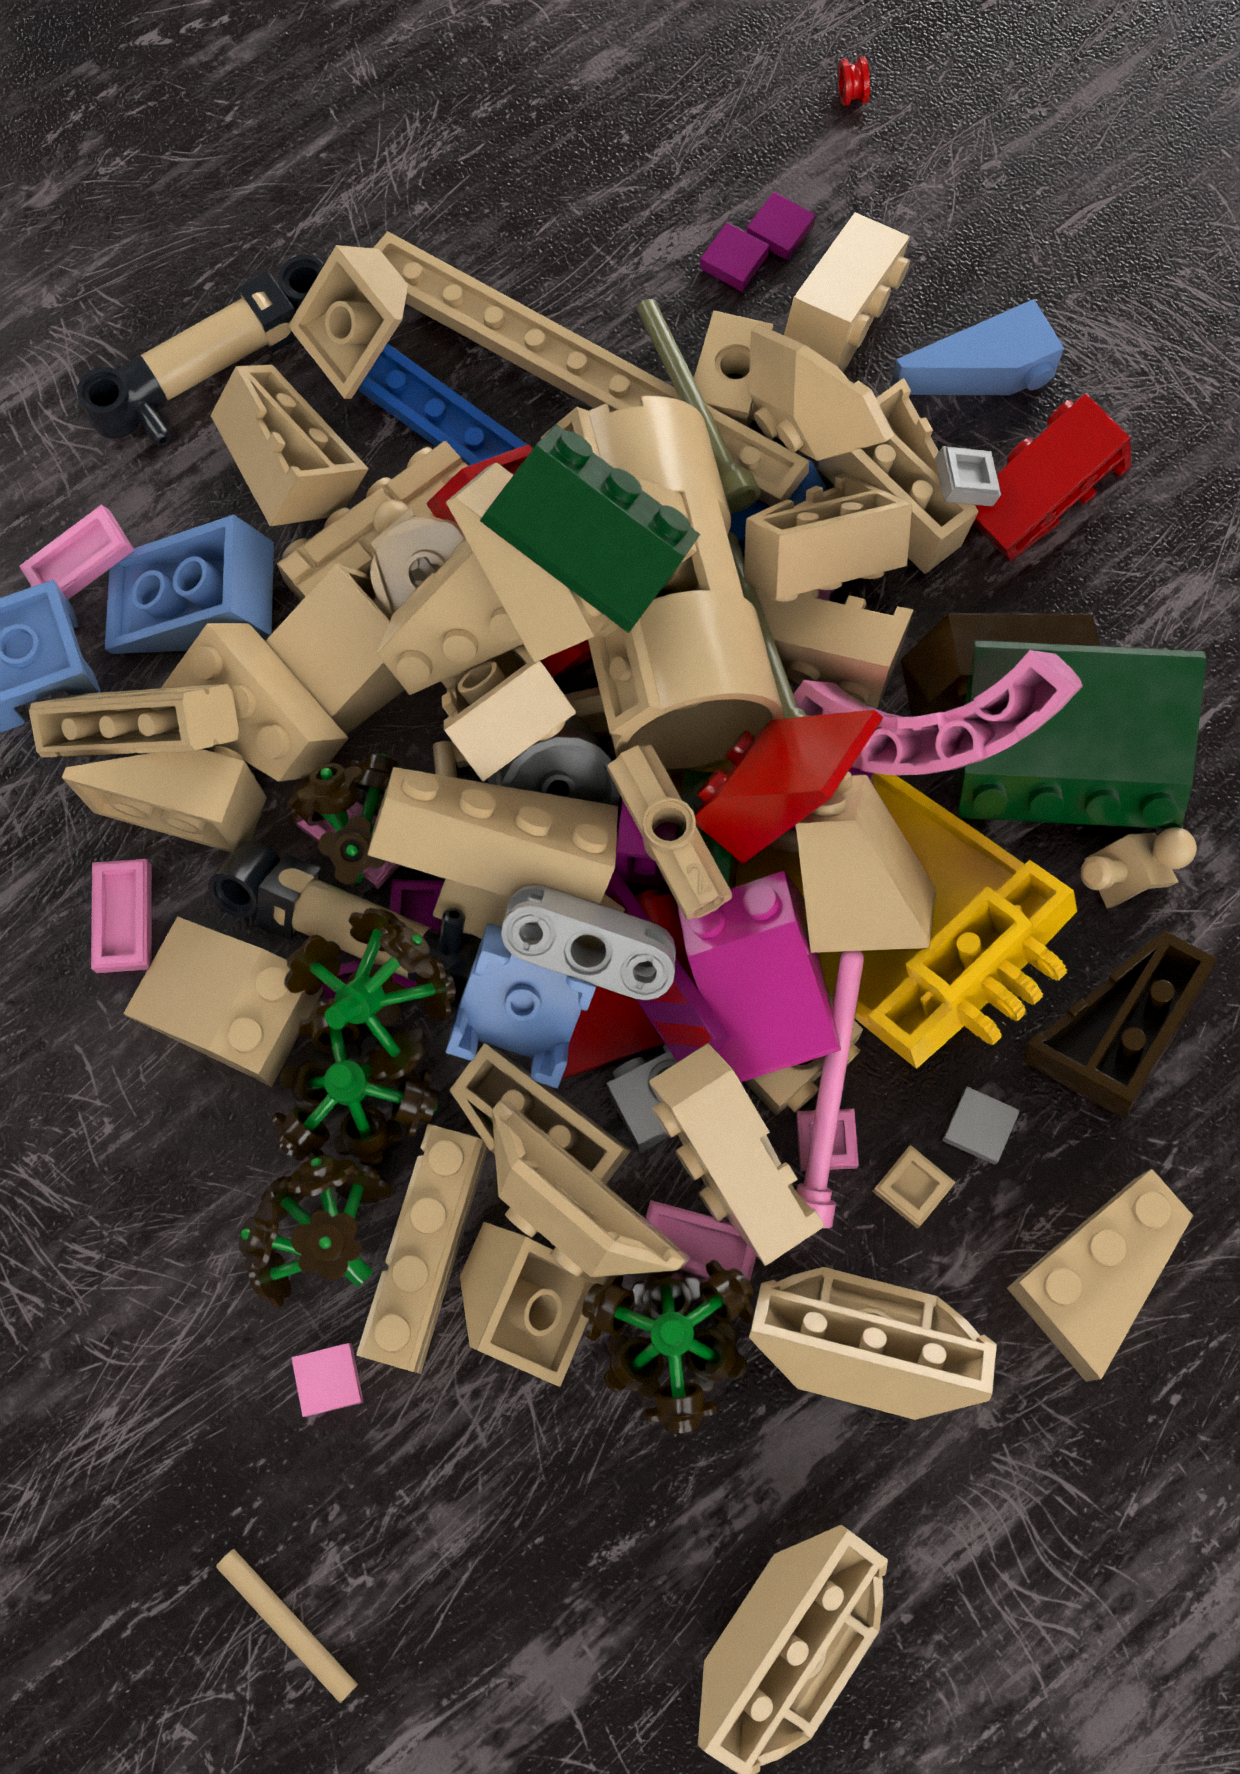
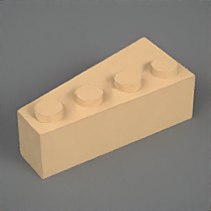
M524 644L441 681L447 689V693L442 696V707L449 715L447 719L443 720L444 731L482 782L539 740L543 741L555 736L564 727L566 720L576 713L542 662L539 660L534 663Z
M393 767L374 825L367 855L511 898L516 891L524 886L537 884L600 904L615 869L618 806Z

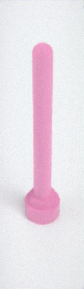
M843 951L840 957L832 1013L841 1051L824 1056L804 1183L797 1186V1193L812 1209L817 1211L825 1225L824 1228H831L833 1226L836 1202L831 1200L832 1190L827 1188L863 969L864 956L861 951Z

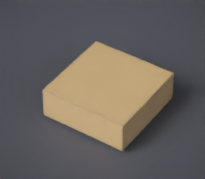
M910 1145L872 1192L918 1229L956 1182Z

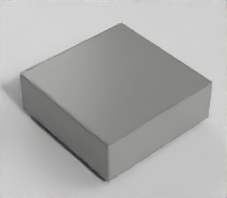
M946 446L941 448L935 457L944 502L993 506L1001 496L991 451Z
M967 1086L963 1090L942 1141L995 1165L999 1162L1020 1110Z

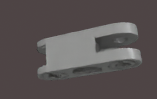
M537 884L520 888L508 902L507 913L502 923L501 936L504 946L508 951L521 960L634 999L650 1000L658 998L666 993L673 983L676 957L674 939L666 929L657 924L551 887ZM586 934L595 935L603 941L604 945L596 949H588L579 945L576 939Z

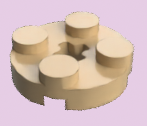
M417 516L400 522L384 536L373 557L370 575L375 595L383 608L393 615L424 582V579L415 580L412 575V570L419 567L418 558L427 557L431 564L438 563L441 568L452 556L454 549L464 539L466 540L457 523L434 516Z

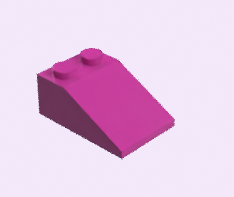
M785 871L730 889L732 898L717 910L701 918L686 920L680 907H678L687 958L698 991L729 1035L718 1051L719 1055L733 1069L740 1082L841 1051L818 952L811 953L805 899Z

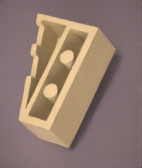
M842 473L835 477L834 488L823 492V487L814 486L806 490V501L794 506V501L786 499L746 518L744 582L764 592L765 596L771 600L791 601L803 592L815 589L833 590L841 587L842 582L858 578L876 579L882 577L885 571L905 567L908 561L912 503L849 474Z

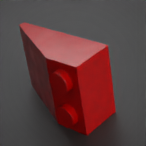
M874 709L770 720L754 735L745 730L724 755L731 762L726 770L723 772L718 768L698 791L697 796L703 802L694 814L696 825L744 864L832 797L884 717Z

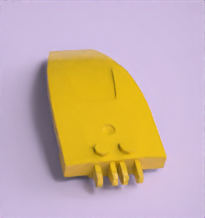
M731 762L697 771L715 772L720 768L724 772ZM685 772L668 774L677 792L681 793L682 799ZM874 773L873 786L934 884L936 900L929 948L861 951L864 956L855 1019L917 1069L963 1026L976 1036H979L987 1044L994 1045L1002 1037V1034L994 1021L980 1011L988 1002L1007 1017L1017 1021L1027 1011L1017 996L1031 1005H1035L1043 997V993L1037 983L1021 971L1028 963L1047 977L1049 976L1052 980H1060L1067 973L1066 966L1062 960L1052 951H1049L1045 945L1077 912L1074 890L1033 861L1028 860L1024 864L898 776ZM765 847L744 864L738 860L735 887L785 871L804 897L800 857L798 854ZM843 951L818 952L827 992L834 999L840 957Z

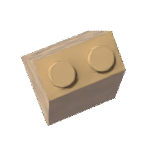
M336 563L265 641L345 734H348L405 690L377 655L392 614L383 608L373 590L371 575Z
M847 772L832 797L796 824L811 953L929 948L936 900L935 886L868 776H851V773Z

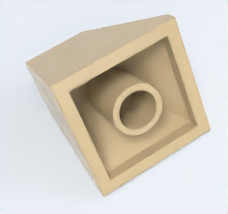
M336 245L288 325L344 399H352L403 319L408 284L380 249Z
M483 1222L460 1275L469 1346L560 1387L588 1322V1318H585L582 1313L585 1297L594 1284L599 1283L603 1285L606 1276L590 1277L583 1271L579 1277H576L551 1256L552 1249L527 1236Z

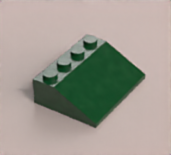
M975 640L965 705L974 701L976 696L1000 681L1020 662L1029 650L1058 655L1076 673L1083 686L1057 714L1038 730L1018 743L982 761L954 769L953 784L958 818L1165 829L1172 827L1182 828L1193 785L1206 666L1204 651Z

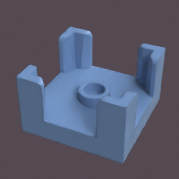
M54 579L0 598V732L10 730L25 723L24 718L14 707L65 690L69 696L101 693L94 672L82 657L73 628L79 627L73 606Z
M487 923L452 1022L446 1053L467 1060H474L478 1041L532 1058L530 1078L535 1082L558 1089L567 1065L571 1036L581 1010L587 1011L596 985L517 958L504 946L501 936L502 927Z

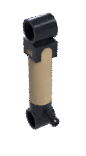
M298 255L290 258L282 265L278 272L279 286L270 272L267 271L238 287L241 296L240 300L117 369L99 367L89 371L81 378L77 386V397L93 428L101 436L109 439H120L131 434L141 423L155 445L162 446L167 444L171 440L172 433L156 410V407L265 345H268L272 353L297 340V337L288 325L307 293L303 292L310 290L325 264L320 259L311 255ZM114 401L112 404L104 406L108 402Z
M254 840L243 841L209 879L208 889L213 901L230 915L240 918L250 917L257 911L256 926L288 940H291L297 931L310 937L320 935L327 942H336L340 946V950L360 959L363 957L367 944L356 941L350 935L352 925L348 920L351 913L358 912L363 914L368 908L382 909L393 913L408 928L415 930L425 939L430 948L429 954L431 958L438 957L442 961L444 968L452 975L456 995L454 1001L450 1004L451 1010L457 1011L482 940L477 936L467 937L462 940L466 916L460 909H446L442 916L440 931L323 882L320 880V867L287 853L280 859L270 847ZM378 950L373 964L384 965L392 956L387 952ZM400 966L394 972L417 983L419 975L415 971L410 973Z

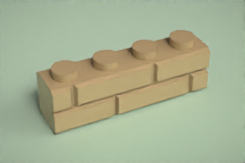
M443 441L433 450L430 447L419 450L409 460L407 469L393 479L385 477L375 482L369 488L366 498L350 510L348 508H341L335 511L327 519L322 531L309 540L301 538L290 544L283 553V559L277 563L284 582L301 602L336 563L370 574L372 560L376 554L371 542L379 536L373 523L377 507L385 501L397 500L406 504L420 516H434L426 503L454 475L468 465L462 461L461 457L447 441Z
M228 684L75 694L31 703L29 709L36 751L40 757L195 751L212 747L213 745L238 740V734H240L233 691Z
M430 1124L427 1125L420 1147L424 1155L417 1157L385 1260L389 1268L381 1273L356 1354L360 1357L421 1374L488 1152V1147L478 1137Z

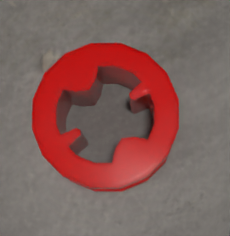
M865 56L858 57L855 63H849L847 58L839 60L838 90L842 106H849L853 99H858L861 104L869 102L870 74Z

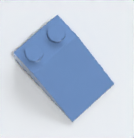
M235 515L134 548L135 551L109 569L105 651L111 654L188 651L207 623H249L262 639L272 634L274 542Z

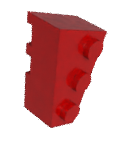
M1087 393L1082 395L1075 403L1068 400L1060 405L1047 421L1049 427L1034 441L1030 437L1024 439L1010 452L1007 457L1009 464L997 474L1001 496L993 506L975 505L979 512L973 524L1009 562L1060 523L1059 517L1077 500L1084 505L1097 493L1093 486L1108 472L1113 470L1118 476H1121L1131 468L1130 436Z

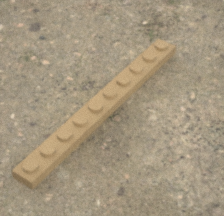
M388 231L373 247L380 249L408 284L405 304L593 408L608 403L609 412L620 409L642 406L641 396H662L680 400L675 388ZM707 405L735 464H740L744 469L752 472L761 491L758 499L770 506H774L786 499L788 500L809 473V460L791 452L789 449Z

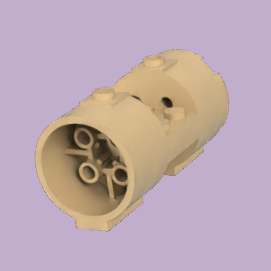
M641 396L642 406L620 409L609 412L608 403L589 411L576 407L560 420L557 425L565 431H572L582 436L591 445L593 453L613 468L625 470L636 478L681 493L690 526L700 534L695 542L697 552L677 567L629 633L608 619L598 633L588 639L616 758L620 753L637 745L646 746L652 744L668 774L684 773L685 770L697 771L729 762L724 755L745 730L754 735L770 720L784 719V713L757 612L752 603L743 596L727 536L731 527V515L705 420L701 413L692 405L675 398L662 396Z

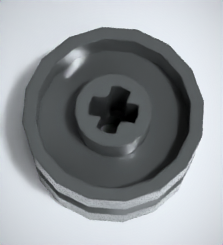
M577 715L567 719L564 727L555 736L547 740H539L487 778L489 784L615 806L619 805L620 794L607 771V765L613 760L604 749V745L595 731L583 718Z

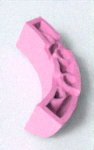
M1029 650L1008 674L995 685L976 696L974 701L946 712L917 717H902L886 713L859 701L832 682L803 680L793 695L798 708L803 709L806 715L810 716L875 709L884 718L851 767L861 769L864 772L887 775H923L964 767L982 761L1013 746L1038 730L1057 714L1083 685L1076 673L1058 655Z

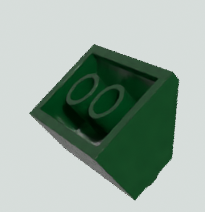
M557 424L537 443L480 519V522L627 633L632 630L700 536L690 526L688 519L680 511L671 506L661 505L642 490L641 484L633 475L625 470L610 466L593 453L591 445L582 436L572 431H565Z

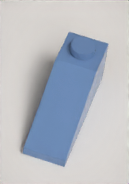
M1033 299L898 358L895 364L891 387L904 378L911 390L910 395L1009 396L1025 388L1036 390L1047 384L1055 376L1064 347Z

